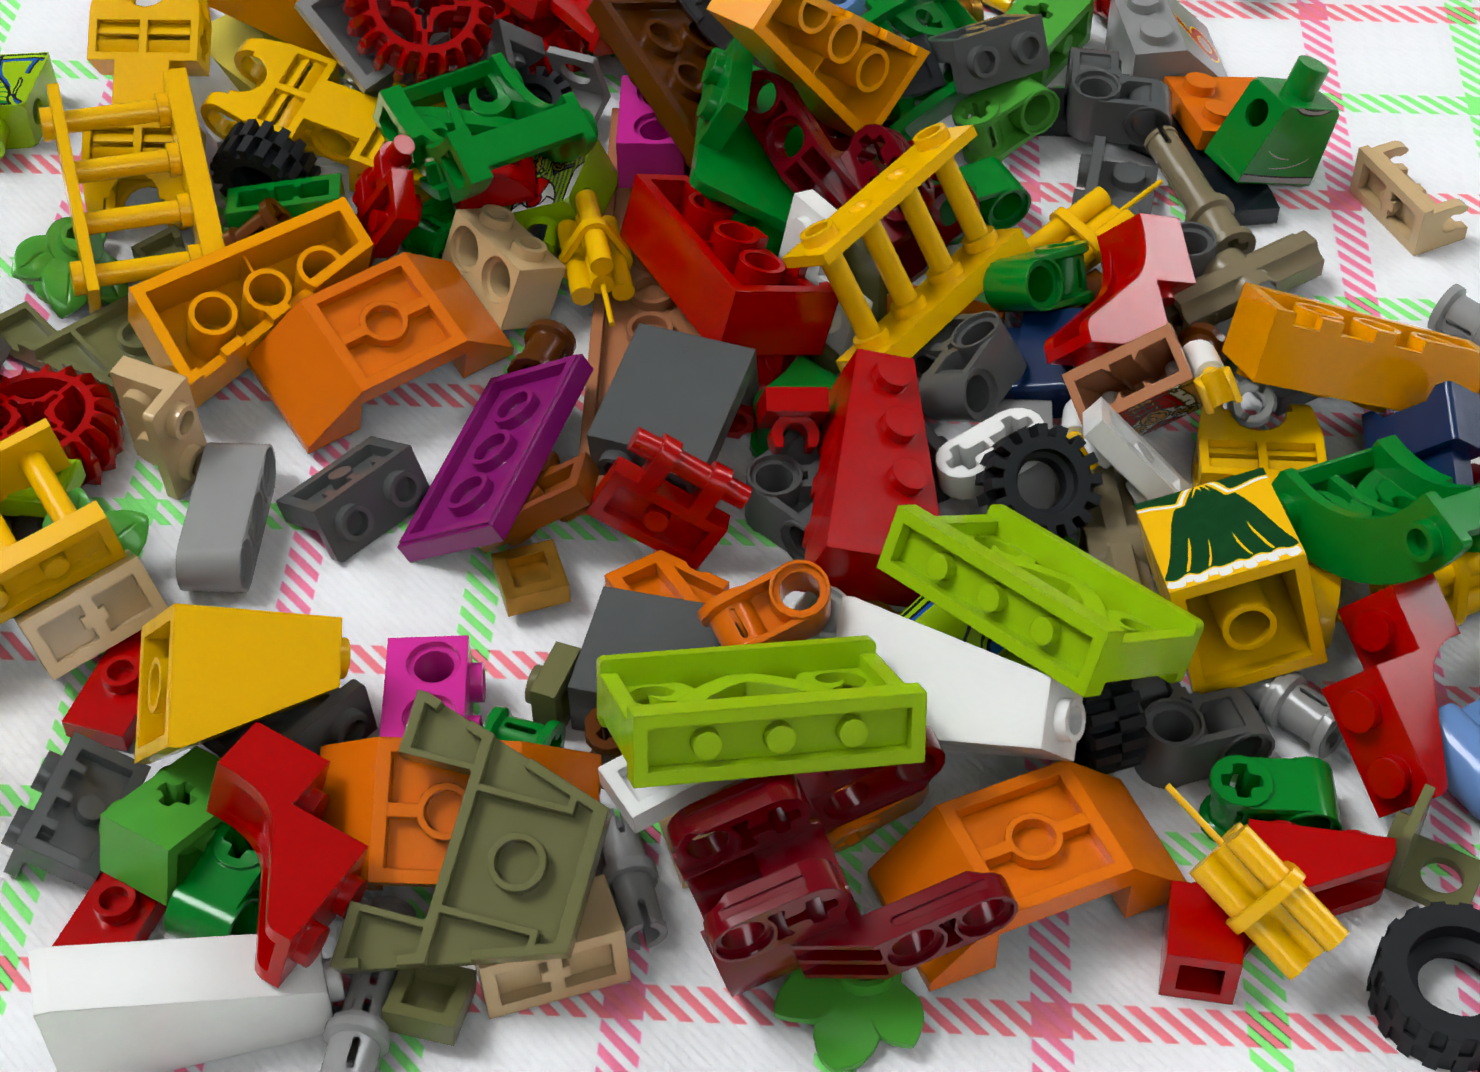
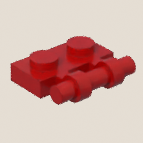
M404 134L397 135L393 141H388L381 146L374 156V167L365 169L355 184V193L352 200L357 207L358 213L356 216L373 242L369 268L372 266L375 258H388L395 255L400 244L410 231L418 226L421 219L422 200L419 194H415L413 170H408L411 165V154L415 150V144L409 136Z
M639 426L632 435L627 449L647 461L640 467L619 456L595 488L591 504L586 507L585 513L656 551L662 550L686 561L690 568L697 570L728 530L730 515L716 508V504L721 499L741 510L751 496L752 487L734 478V470L715 460L710 465L682 450L683 443L666 433L658 437ZM670 472L697 486L693 494H690L664 479Z

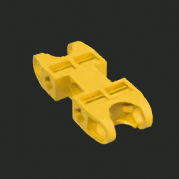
M92 0L89 13L87 60L101 75H113L112 104L154 99V93L164 92L163 70L186 67L188 76H209L212 23L208 0H161L155 5L150 6L136 5V0ZM154 122L82 132L81 160L165 149V143L173 142L170 126L160 128L159 123ZM199 127L200 133H201L202 142H203V147H204V151H205V150H206V134H205L204 131ZM169 172L82 184L87 212L125 207V203L130 195L141 188L151 187L158 189L159 199L165 201L176 200V194L184 193L181 176L170 177ZM180 223L167 224L168 227L175 225L179 230H188L190 228H181Z
M264 38L246 40L236 52L234 62L239 72L249 81L255 83L256 87L247 91L230 90L229 93L218 91L208 95L200 110L202 119L207 127L222 140H225L236 123L242 121L245 124L248 119H256L259 126L262 125L264 120L274 123V130L280 132L282 127L291 131L288 138L295 142L300 138L307 144L303 150L304 152H313L321 157L349 166V190L355 192L356 181L365 169L374 167V156L381 146L386 143L373 119L378 98L340 85L339 63L335 59L289 43ZM250 56L260 59L265 66L256 63ZM313 64L310 71H308L307 68L309 67V65ZM395 81L392 86L400 84L402 88L407 87V85L399 82L395 83ZM442 101L431 106L446 107V103ZM220 113H222V114H224L225 116H227V117L233 119L234 121H230V120L224 118ZM416 167L409 169L413 170L415 194L420 195L423 204L433 197L421 188L419 178L423 177L420 171Z
M1223 404L1214 408L1215 413L1209 415L1206 414L1202 406L1191 464L1192 488L1262 467L1272 483L1280 471L1290 468L1299 470L1327 461L1324 435L1312 407L1305 404H1289L1285 420L1279 426L1268 430H1256L1238 423L1233 418L1230 409H1224ZM1308 561L1325 648L1329 649L1336 622L1342 577L1323 570Z

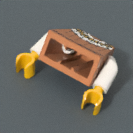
M1167 323L1061 374L1071 397L1063 409L1061 426L1069 429L1066 435L1069 439L1077 435L1084 439L1082 413L1100 397L1140 436L1195 412L1202 406L1206 414L1209 415L1215 413L1214 408L1230 401H1235L1238 404L1243 400L1231 368L1224 366L1214 346L1208 341L1198 339L1188 342L1182 348L1171 323ZM1083 446L1080 450L1085 456L1088 452ZM1095 463L1091 465L1090 469H1095L1099 464Z

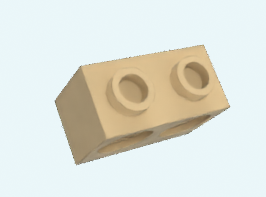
M487 204L482 206V208L456 209L442 259L453 262L501 330L528 328L529 324L535 320L549 319L566 266L547 249V245L542 240L529 233L515 219V215L510 210L494 204Z

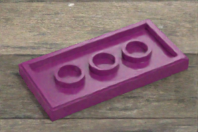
M575 354L490 378L399 541L397 548L409 562L499 543L506 539L594 370L583 354Z

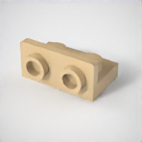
M123 355L110 371V375L134 443V448L138 456L158 466L167 496L180 500L196 480L202 454L207 444L187 376Z

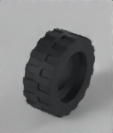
M1445 901L1431 902L1430 906L1420 908L1415 906L1406 910L1405 916L1400 920L1395 918L1388 925L1385 936L1381 937L1367 979L1366 991H1370L1368 1007L1371 1015H1375L1379 1022L1377 1027L1385 1039L1389 1037L1397 1045L1396 1049L1407 1058L1412 1056L1423 1062L1422 1066L1435 1071L1437 1068H1441L1451 1072L1477 1070L1480 1072V1014L1469 1017L1446 1012L1426 1000L1418 986V973L1427 962L1436 958L1459 961L1480 972V910L1473 908L1474 905L1459 902L1458 905L1446 904Z

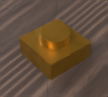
M553 539L491 554L493 572L508 617L571 602L569 583Z

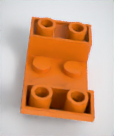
M403 252L299 300L246 357V361L307 454H310L361 429L363 403L450 361L461 376L465 378L512 355L514 347L452 261Z
M372 737L323 745L320 750V756L330 761L323 787V792L329 794L330 797L320 820L369 846L360 877L368 881L367 891H383V886L436 887L470 775L403 759L398 752L403 737ZM500 740L528 759L532 758L600 802L601 784L598 767L602 766L601 754L525 741Z
M1059 761L935 805L868 870V880L882 906L965 871L979 873L994 872L1001 874L1006 879L1018 904V912L1013 920L1003 929L992 935L917 966L916 969L929 992L995 968L1000 934L1108 894L1112 896L1123 916L1128 918L1167 903L1172 880L1187 882L1121 779L1071 761Z

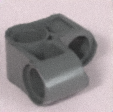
M1070 47L1065 82V95H1067L1065 126L1067 132L1079 141L1094 143L1095 135L1105 136L1106 142L1144 147L1147 136L1158 128L1164 140L1168 139L1162 128L1165 125L1172 126V92L1167 84L1154 78L1121 74L1122 61L1119 58V51Z
M994 311L958 314L912 357L915 361L917 377L920 379L919 391L923 414L939 422H983L994 416L1003 398L1012 385L1024 374L1027 367L1026 359L1002 319Z
M789 430L784 435V448L780 454H772L770 449H768L762 455L753 459L748 465L746 484L752 487V493L745 505V519L754 531L761 533L785 550L794 560H804L805 548H802L805 527L811 519L814 501L813 498H810L813 478L819 469L821 455L818 454L819 442L812 454H804L802 435L795 430Z
M1158 676L1134 679L1131 684L1134 691L1139 690L1142 702L1138 703L1140 712L1146 715L1147 726L1142 727V730L1148 736V746L1144 747L1147 753L1146 759L1141 761V765L1135 766V770L1142 780L1154 787L1165 789L1164 787L1170 783L1174 788H1178L1188 783L1209 779L1211 769L1215 763L1226 756L1244 755L1269 758L1275 748L1274 738L1249 695L1243 689L1235 687L1204 694L1199 692L1189 694L1186 687H1182L1179 682L1168 683Z

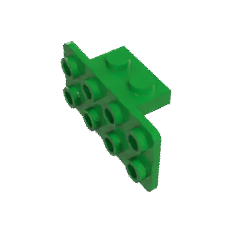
M733 37L726 50L713 48L706 60V67L701 78L703 83L702 95L696 112L698 123L689 181L692 187L707 199L714 202H722L751 216L761 225L774 227L785 232L794 192L780 177L744 119L748 111L752 72L761 68L753 65L754 56ZM773 83L763 86L758 94L757 106L761 113L770 110L775 102L776 89ZM799 126L792 128L784 141V149L789 157L797 154L804 142V134Z

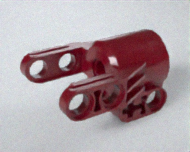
M764 69L752 72L748 111L744 119L780 177L794 193L813 189L838 210L914 145L913 140L907 142L898 131L878 124L865 125L852 138L847 135L837 138L832 128L822 124L819 120H815L793 83L784 76ZM773 83L776 89L775 102L770 110L761 113L757 106L758 94L763 86ZM799 126L804 134V142L799 152L789 157L784 149V141L788 132L792 128ZM876 155H878L879 161L874 159ZM934 173L917 188L947 248L956 238H961L965 235L958 220L950 226H945L942 223L940 209L947 197L940 184L934 186L932 180L939 182ZM967 183L968 188H969V190H970V192H971V194H972V196H973V198H974V200H975V202H976V205H977V207H978V209H979V211H980V204H979V201H978V199H977V196L975 195V193L973 192V190L971 189V187H970L969 184ZM898 204L881 219V222L911 283H913L927 272L929 266Z
M926 726L925 762L750 778L687 805L670 819L667 831L674 852L671 853L673 860L704 919V930L700 931L732 997L799 968L802 969L805 978L889 979L992 935L1003 929L1013 920L1018 912V904L1006 879L1001 874L994 872L979 873L971 871L955 875L861 916L825 832L919 793L927 787L932 778L941 771L945 764V753L931 727ZM856 782L855 784L849 786L848 788H846V789H844V790L838 791L839 789H841V788H843V787H845V786H847V785H849V784H852V783ZM713 832L712 834L706 837L692 840L694 837L698 835H704Z

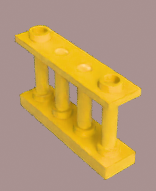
M186 67L163 70L164 92L154 93V99L72 110L63 109L59 84H46L49 107L38 108L44 142H56L79 257L78 261L69 262L71 280L75 297L86 295L90 314L102 309L100 287L145 281L225 247ZM158 122L160 128L170 126L173 142L165 143V149L74 161L69 133ZM169 172L170 177L181 176L184 193L176 194V200L84 212L79 184ZM180 223L181 228L192 227L195 244L187 245V251L99 264L94 262L89 235Z
M936 123L919 131L912 139L914 142L912 147L828 219L818 221L804 229L799 236L801 242L782 257L787 268L821 266L856 334L852 340L853 345L835 361L840 372L843 371L857 348L912 358L983 292V279L987 268L992 262L1025 253L1030 248L1021 227L994 229L991 225L986 226L954 158L956 153L978 135L973 124L947 128L945 123ZM934 173L965 235L961 241L963 246L952 256H950L917 188ZM898 204L929 266L926 272L927 278L915 289L881 222V219ZM860 237H862L893 300L890 304L891 311L878 323L843 255V252Z
M46 418L0 441V503L7 498V495L19 490H26L32 486L53 521L52 524L17 542L0 513V624L127 556L97 500L77 510L57 478L56 473L66 469L71 464Z

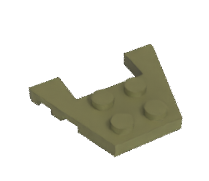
M173 225L131 247L134 258L183 252L186 251L179 228ZM128 295L59 331L55 330L27 301L0 314V335L12 347L9 355L40 369L48 363L55 372H59L71 365L78 375L92 372L99 384L107 385L109 392L112 393L115 402L118 404L120 403L110 371L123 355L154 365L128 321Z
M417 690L398 752L406 760L470 775L427 917L419 919L350 901L330 967L344 974L571 958L612 817L610 809L532 758L528 759L497 739L493 733L473 720L469 721L453 711L431 693Z

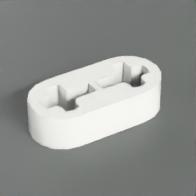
M1009 408L947 441L939 448L936 454L938 483L942 491L952 498L961 500L974 499L976 496L983 494L984 487L976 486L975 480L976 474L985 469V466L979 464L984 454L994 449L992 445L1025 426L1029 428L1037 423H1044L1040 415L1030 409ZM1040 461L1025 463L1019 474L1035 466Z

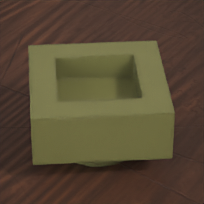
M556 641L544 665L537 664L532 669L525 688V701L531 704L533 722L546 725L550 720L562 722L565 728L568 725L571 716L567 687L581 648Z
M460 966L399 970L382 1008V1020L389 1026L390 1032L454 1046L476 992L477 970Z

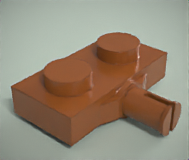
M551 450L506 539L503 542L481 546L482 551L487 553L505 544L509 546L519 545L533 536L541 527L557 520L568 522L583 514L586 507L591 504L600 470L588 453L584 452L560 464L558 454Z

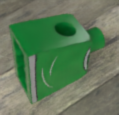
M1300 55L1287 79L1257 77L1253 79L1204 152L1237 183L1309 186L1339 118L1338 107L1319 91L1329 73V68L1315 58Z

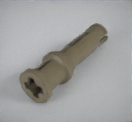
M1162 126L1163 132L1168 138L1167 143L1158 128L1153 130L1145 139V150L1151 155L1186 210L1185 222L1202 223L1215 232L1217 237L1216 255L1229 248H1237L1245 255L1253 252L1256 245L1254 234L1247 227L1241 226L1235 218V208L1231 199L1225 194L1214 191L1179 138L1177 130L1172 126Z

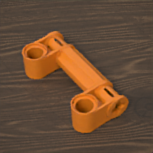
M796 559L784 563L782 566L745 585L733 587L716 595L699 609L697 617L704 627H711L721 646L807 640L823 631L830 620L831 587L827 574L819 565L808 560ZM796 590H808L818 598L813 606L805 610H793L787 607L783 600L785 596ZM735 623L739 626V628H740V630H741V632H742V634L744 635L745 638H743V637L741 636V634H740L738 628L736 627ZM854 782V783H852V784H849V785H847V786H845V787L839 789L838 791L844 790V789L848 788L849 786L855 784L856 782ZM929 784L919 793L825 832L833 852L837 853L854 846L882 826L917 809L923 804L929 793Z

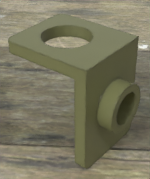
M1425 783L1411 815L1399 810L1388 832L1387 837L1396 838V854L1384 888L1424 906H1430L1431 902L1445 901L1446 904L1458 905L1459 902L1471 904L1480 884V860L1420 835L1436 787ZM1433 863L1447 865L1458 873L1462 886L1457 891L1451 893L1437 892L1424 883L1420 871L1426 865Z

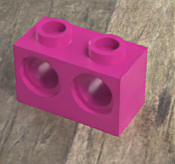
M622 75L616 136L618 187L632 188L636 173L686 175L687 164L684 155L667 130L659 124L655 112L640 90L630 81L628 75Z
M469 635L388 638L380 737H403L417 690L431 693L453 711L483 727L482 716L473 715L474 703L485 702L484 662L472 661Z

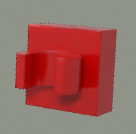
M765 387L756 403L757 429H771L768 435V447L772 454H780L784 448L783 432L786 430L799 432L804 440V454H812L819 442L820 433L818 428L829 413L828 387Z

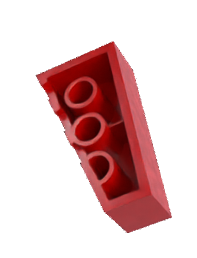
M636 173L620 236L702 337L756 349V355H822L839 302L829 282H820L819 286H816L805 278L808 267L787 268L783 260L766 248L769 239L767 235L755 226L750 227L746 224L732 221L734 211L722 202H714L704 197L692 187L689 176Z
M857 348L829 390V413L822 423L818 454L821 455L818 472L813 478L810 498L814 499L811 519L805 527L802 548H805L804 560L819 565L827 574L830 586L837 587L846 596H853L863 601L877 600L888 605L908 608L921 595L876 566L898 505L916 504L934 516H940L915 361L912 358ZM796 590V591L807 592L808 590Z

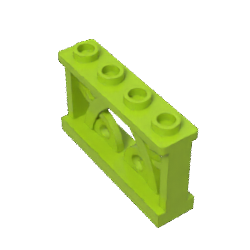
M916 504L898 505L876 566L881 571L1083 698L1100 696L1107 682L1158 676L1168 683L1181 682L1204 629V622L1200 618L1004 504H992L987 514L934 516Z
M868 635L602 655L596 661L597 720L602 727L608 729L626 760L627 778L633 789L925 762L927 692L918 682L904 683L876 653V642Z

